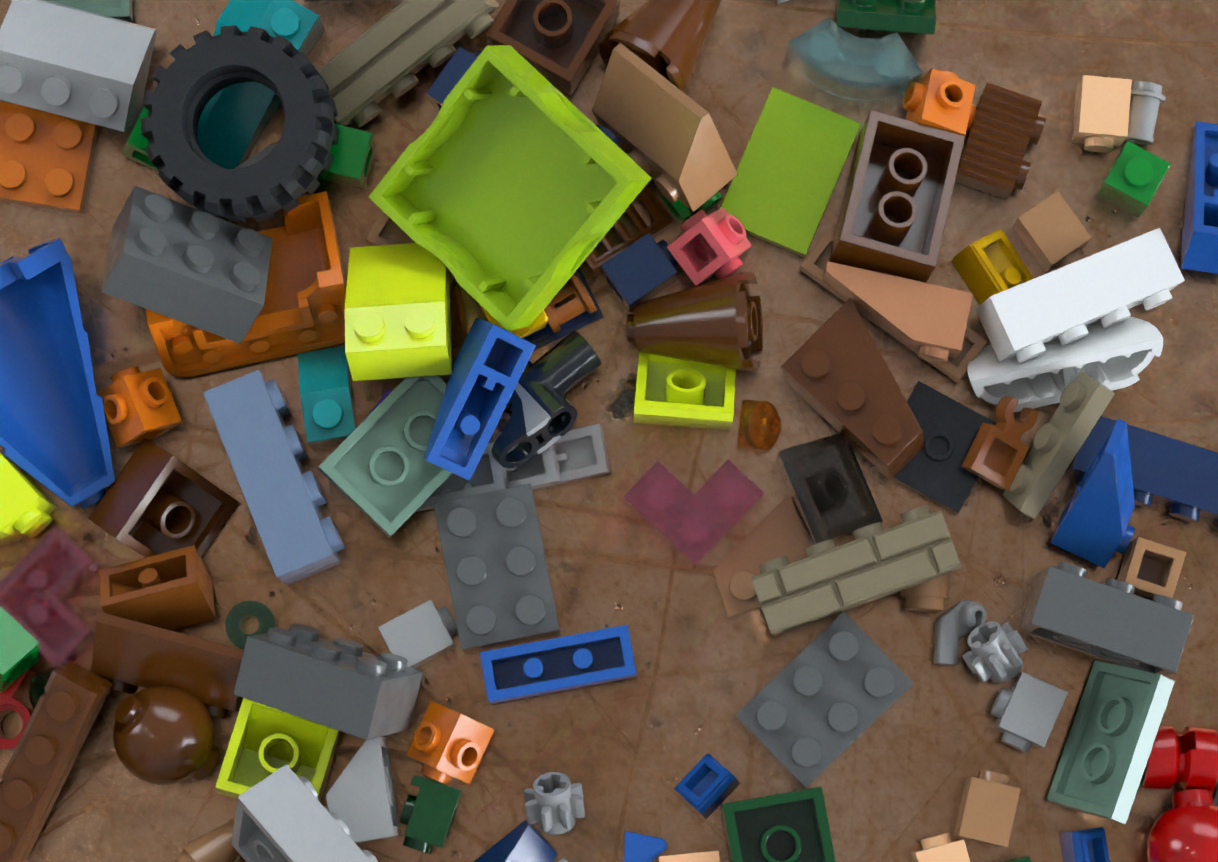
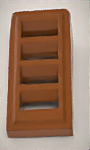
M647 185L625 210L639 232L631 236L621 220L618 219L613 228L623 242L615 246L608 234H606L600 242L607 252L599 256L597 251L593 249L584 260L583 264L593 278L601 274L602 264L648 233L655 237L673 224L672 219ZM639 201H642L655 220L649 226L646 225L633 206Z

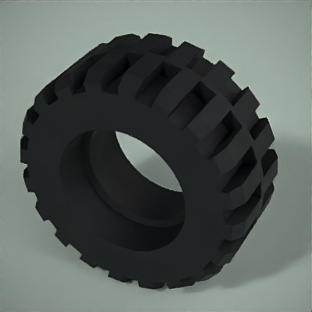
M236 25L221 26L220 35L212 36L207 30L194 35L196 44L187 50L179 44L169 53L175 60L167 69L161 65L158 66L152 76L158 83L155 91H146L142 105L148 110V118L141 119V132L148 139L149 145L145 150L150 162L157 167L159 171L158 176L188 204L215 217H225L230 222L245 223L247 218L255 217L261 222L273 219V212L283 208L286 212H289L300 205L297 201L299 196L305 191L312 195L320 186L316 179L321 170L329 171L334 160L330 154L331 145L338 144L339 129L334 124V117L338 116L335 101L328 92L329 87L322 75L305 54L299 52L290 41L280 35L272 37L265 29L250 26L248 32H241ZM241 82L261 83L276 93L284 107L285 124L280 140L265 158L251 166L227 169L216 165L205 156L198 143V123L203 109L215 94L230 85Z

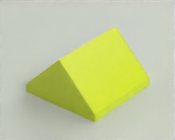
M639 352L633 423L730 431L734 416L736 369Z

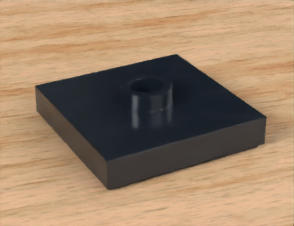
M918 381L907 403L923 430L925 446L892 480L958 514L979 477L961 466L982 423L995 426L996 422ZM871 466L872 469L883 474L877 467Z

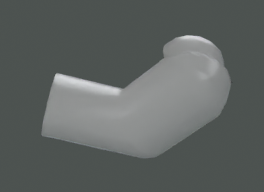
M972 600L959 601L937 618L933 664L958 665L959 640L987 620V611L981 603Z

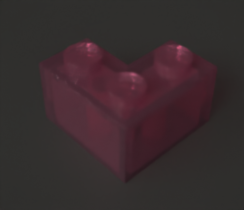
M729 459L695 494L657 461L624 495V504L695 570L762 500L764 492Z
M55 526L0 581V606L39 642V652L52 665L58 668L68 661L74 662L94 642L95 629L66 600L101 565L68 532Z

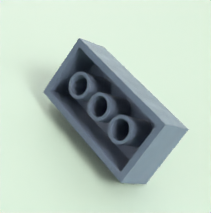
M256 370L203 392L276 578L284 584L290 585L341 564L337 552L345 549L343 540L335 522H332L330 516L326 518L322 516L319 506L327 503L317 477L313 475L312 471H304L301 461L309 458L302 438L299 432L295 430L293 424L286 426L283 416L291 412L283 391L277 385L275 379L267 381L262 373Z

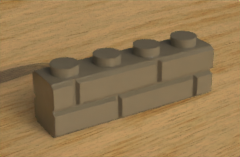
M404 0L318 69V72L329 87L328 92L335 101L338 116L334 117V120L342 126L351 125L355 122L358 127L371 121L382 111L378 105L380 101L390 93H393L395 98H397L419 82L415 75L428 63L433 68L438 67L455 54L456 49L452 44L467 33L472 39L491 26L494 20L490 14L500 7L499 3L496 0Z
M928 505L921 506L901 514L902 524L884 530L881 522L874 523L853 531L855 540L836 547L834 539H830L806 548L807 558L789 564L787 556H782L760 564L761 574L753 576L751 579L771 635L775 636L961 570L962 566L942 511L938 510L931 513Z

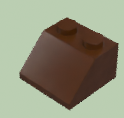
M144 438L88 519L144 558L195 545L201 558L239 502L176 457Z

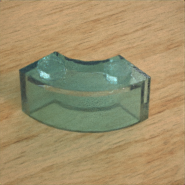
M830 17L789 41L785 55L794 69L811 84L832 95L852 100L873 101L896 97L906 93L909 85L913 81L918 82L923 75V71L897 32L880 39L859 38L837 27V24Z

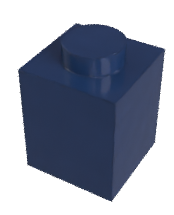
M650 233L601 265V275L628 313L635 310L637 303L651 299L677 281V271L674 267L679 263L668 250L667 242L662 239L656 243Z

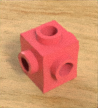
M723 207L710 215H707L703 209L680 225L684 233L667 246L694 285L697 286L714 275L718 279H722L744 265L739 256L750 249L752 244L746 238V230L742 223L735 216L728 214Z

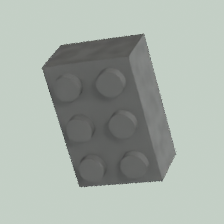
M134 186L113 224L101 292L241 344L264 306L273 238L215 217L208 212L176 202L161 194Z
M531 484L433 503L462 651L468 653L561 634Z
M1059 562L1057 567L1049 566L1036 574L1018 629L1019 631L1125 667L1163 676L1177 672L1194 618L1193 614L1182 611V602L1155 594L1153 599H1145L1134 595L1136 587L1112 578H1106L1105 583L1095 582L1086 578L1087 570L1065 562Z
M843 611L743 707L734 718L785 772L804 789L914 683Z
M296 623L291 624L290 629L270 627L267 633L247 636L234 695L365 740L409 729L423 672L407 667L408 660L406 658L383 652L379 653L377 657L362 652L364 645L359 642L344 638H335L334 642L320 638V630Z

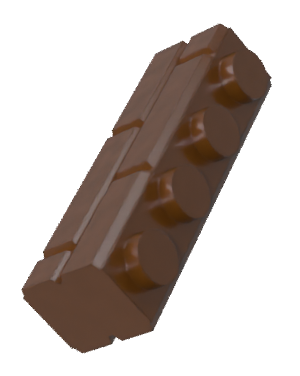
M71 661L52 671L44 688L46 693L40 696L2 775L3 781L0 782V862H22L29 857L112 686V683L105 678Z

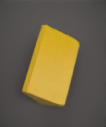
M1001 228L971 243L952 259L954 267L973 293L979 305L990 296L1034 279Z

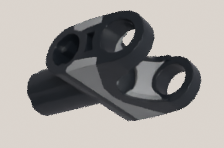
M572 331L534 363L530 360L528 361L504 412L512 413L509 422L503 427V433L496 439L491 451L493 458L502 467L514 468L526 463L548 449L574 425L577 418V409L563 395L602 364L596 352L577 331ZM518 444V446H517L514 450H512V451H510V452L508 453V451H509L513 446H515V445Z

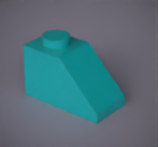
M345 346L298 353L299 389L307 443L313 450L339 446L358 427L351 373L345 354Z

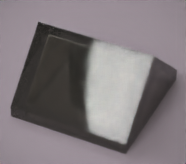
M840 433L778 452L775 459L776 465L789 496L792 497L810 546L830 539L838 541L853 535V531L883 522L850 442Z

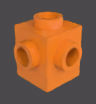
M931 68L918 82L913 81L906 90L902 103V108L907 110L905 119L965 136L976 115V105L972 104L976 85L960 79L953 72Z
M138 366L123 369L111 376L112 384L97 393L98 396L102 397L105 419L117 448L141 443L144 438L149 441L155 440L182 422L173 400L172 392L167 385L161 368L141 372Z
M430 701L423 719L415 731L406 756L424 763L420 771L421 774L445 785L448 784L451 776L470 784L481 763L494 729Z

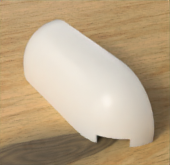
M1128 317L1106 328L1103 327L1101 321L1086 326L1089 332L1087 335L1065 345H1061L1059 338L1044 344L1046 349L1044 353L1022 363L1018 362L1016 356L999 362L990 344L982 348L973 361H969L967 372L971 386L978 398L981 397L986 402L997 405L1003 396L1015 397L1019 401L1014 412H1019L1024 407L1034 409L1060 403L1062 392L1069 383L1076 380L1081 371L1097 379L1111 391L1136 383L1140 380L1138 374L1150 364L1154 356L1159 357L1161 355L1163 337L1154 325L1134 317Z

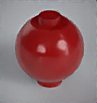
M1191 789L1172 794L1173 808L1162 813L1150 830L1147 841L1148 862H1218V806L1213 804L1212 792L1203 789Z

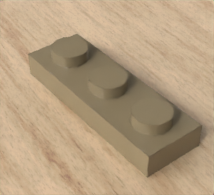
M1081 371L1076 380L1069 383L1062 392L1060 405L1050 421L1041 426L1036 433L1031 451L1021 464L1010 489L1005 490L1003 496L1019 511L1035 519L1115 393L1097 379Z

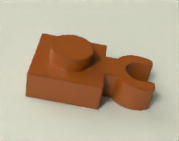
M1003 396L996 406V425L982 423L961 466L994 486L1005 490L1010 489L1030 447L1019 439L1023 432L1030 430L1035 425L1038 417L1037 410L1024 407L1019 418L1015 420L1013 412L1019 400L1009 396Z

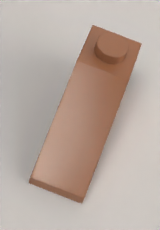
M827 262L822 280L847 300L851 297L857 308L906 347L919 350L918 357L941 363L947 362L948 357L957 358L962 350L973 293Z

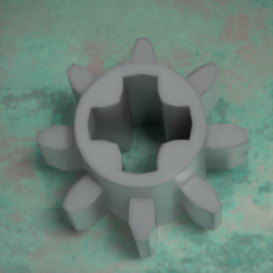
M990 621L979 625L970 633L967 643L971 651L966 652L962 657L972 673L977 674L982 682H986L990 678L995 683H1002L1011 680L1021 671L1023 660L1019 654L1028 650V646L1018 630L1014 631L1009 622L1000 626L998 622Z
M545 773L536 778L533 783V789H524L527 822L529 824L538 822L540 830L544 833L551 835L566 833L574 827L575 818L585 817L582 784L580 782L571 784L569 777L563 773Z

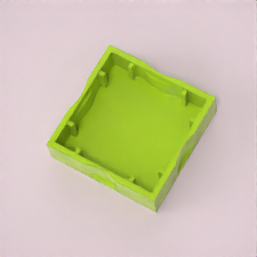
M495 45L484 48L445 98L438 115L429 128L419 138L409 144L369 195V198L416 244L424 247L439 258L453 274L457 283L507 331H512L533 324L652 178L511 45Z

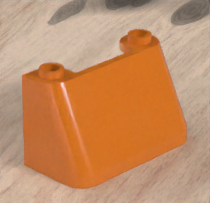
M327 191L299 196L297 198L299 206L289 212L283 210L284 226L257 231L262 235L273 238L265 302L241 344L146 309L150 333L163 367L169 374L178 377H192L335 346L345 342L347 280Z

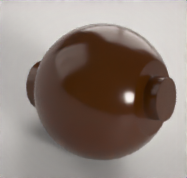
M155 685L142 689L134 695L127 696L118 705L114 715L116 720L113 729L114 747L119 760L132 775L147 783L171 785L182 782L189 777L195 781H200L212 772L218 762L220 750L213 744L214 726L211 715L204 703L196 696L175 686Z

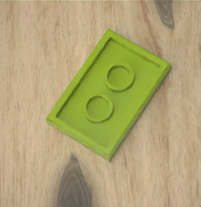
M772 87L736 170L738 175L732 179L720 209L724 207L728 214L735 216L744 226L746 234L805 258L859 132L861 123Z

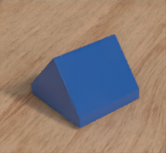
M707 753L675 787V790L707 820L740 783L730 771Z
M1104 827L1059 832L1063 862H1110Z
M625 831L624 862H651L667 849L666 846L668 844L662 838Z

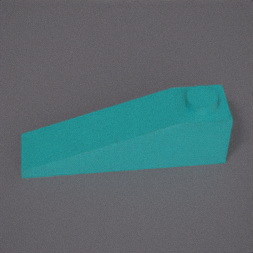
M230 0L216 22L214 36L221 34V26L236 25L241 32H248L250 26L265 29L272 37L280 35L290 41L299 52H303L308 58L325 30L318 14L293 0ZM258 82L236 83L215 94L203 109L198 123V143L205 156L216 165L227 169H234L245 162L281 103L279 97L270 88Z

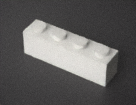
M1157 228L990 296L975 310L999 362L1016 356L1018 362L1022 363L1046 351L1044 344L1059 338L1061 345H1065L1087 335L1089 332L1086 326L1101 321L1103 327L1106 328L1130 317L1131 314L1128 309L1143 303L1145 310H1150L1173 299L1170 291L1185 280L1161 229Z

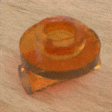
M743 400L737 449L756 451L771 448L776 443L781 431V419L776 408L768 401Z

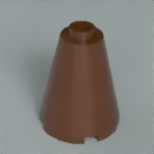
M647 0L605 35L599 44V54L607 67L613 49L621 43L678 89L685 92L722 0Z
M752 272L738 273L637 303L634 314H628L626 319V332L629 343H636L637 349L641 353L745 371L758 370L761 361L752 360L753 351H763L762 306L760 296H750L748 284H757L755 275Z

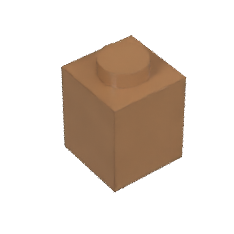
M1058 190L1019 216L1012 226V229L1045 274L1057 266L1061 268L1083 259L1086 254L1082 249L1092 238Z
M1137 537L1127 547L1117 580L1136 587L1134 595L1145 599H1153L1155 594L1173 598L1187 552Z
M981 770L979 778L966 777L953 836L994 846L1008 847L1021 788L1008 785L1010 776L992 771Z

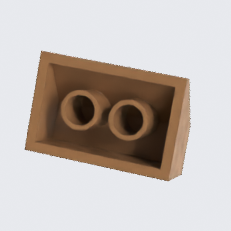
M618 44L612 51L592 112L599 125L605 127L620 139L619 146L621 150L654 179L659 191L670 202L673 203L678 199L694 212L738 175L709 112L623 44Z

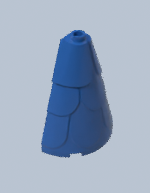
M60 238L30 248L28 250L30 255L25 258L12 256L0 262V446L2 447L1 452L3 455L71 507L79 504L81 508H85L102 499L106 493L104 488L114 483L115 478L103 400L101 396L96 394L88 333L83 328L72 261L66 252L63 242Z

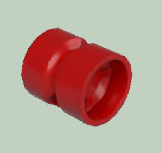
M1160 725L1139 784L1140 788L1170 790L1175 783H1179L1183 791L1203 789L1213 792L1218 776V736L1216 729L1187 726L1181 733H1176L1172 725Z

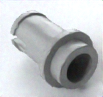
M1146 81L1134 82L1130 97L1128 136L1125 141L1143 145L1153 144L1159 104L1164 103L1166 99L1162 95L1163 86Z

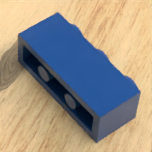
M628 625L479 652L487 698L490 704L637 676Z

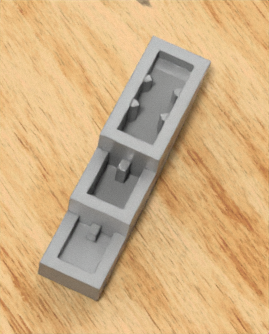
M594 424L569 430L548 449L514 468L502 467L492 456L491 451L494 442L488 443L470 481L452 473L416 511L433 509V503L526 484H531L532 490L612 473L603 426L601 424ZM518 444L515 445V446H513V447L508 451V453H509L510 451L514 450V449L518 446Z

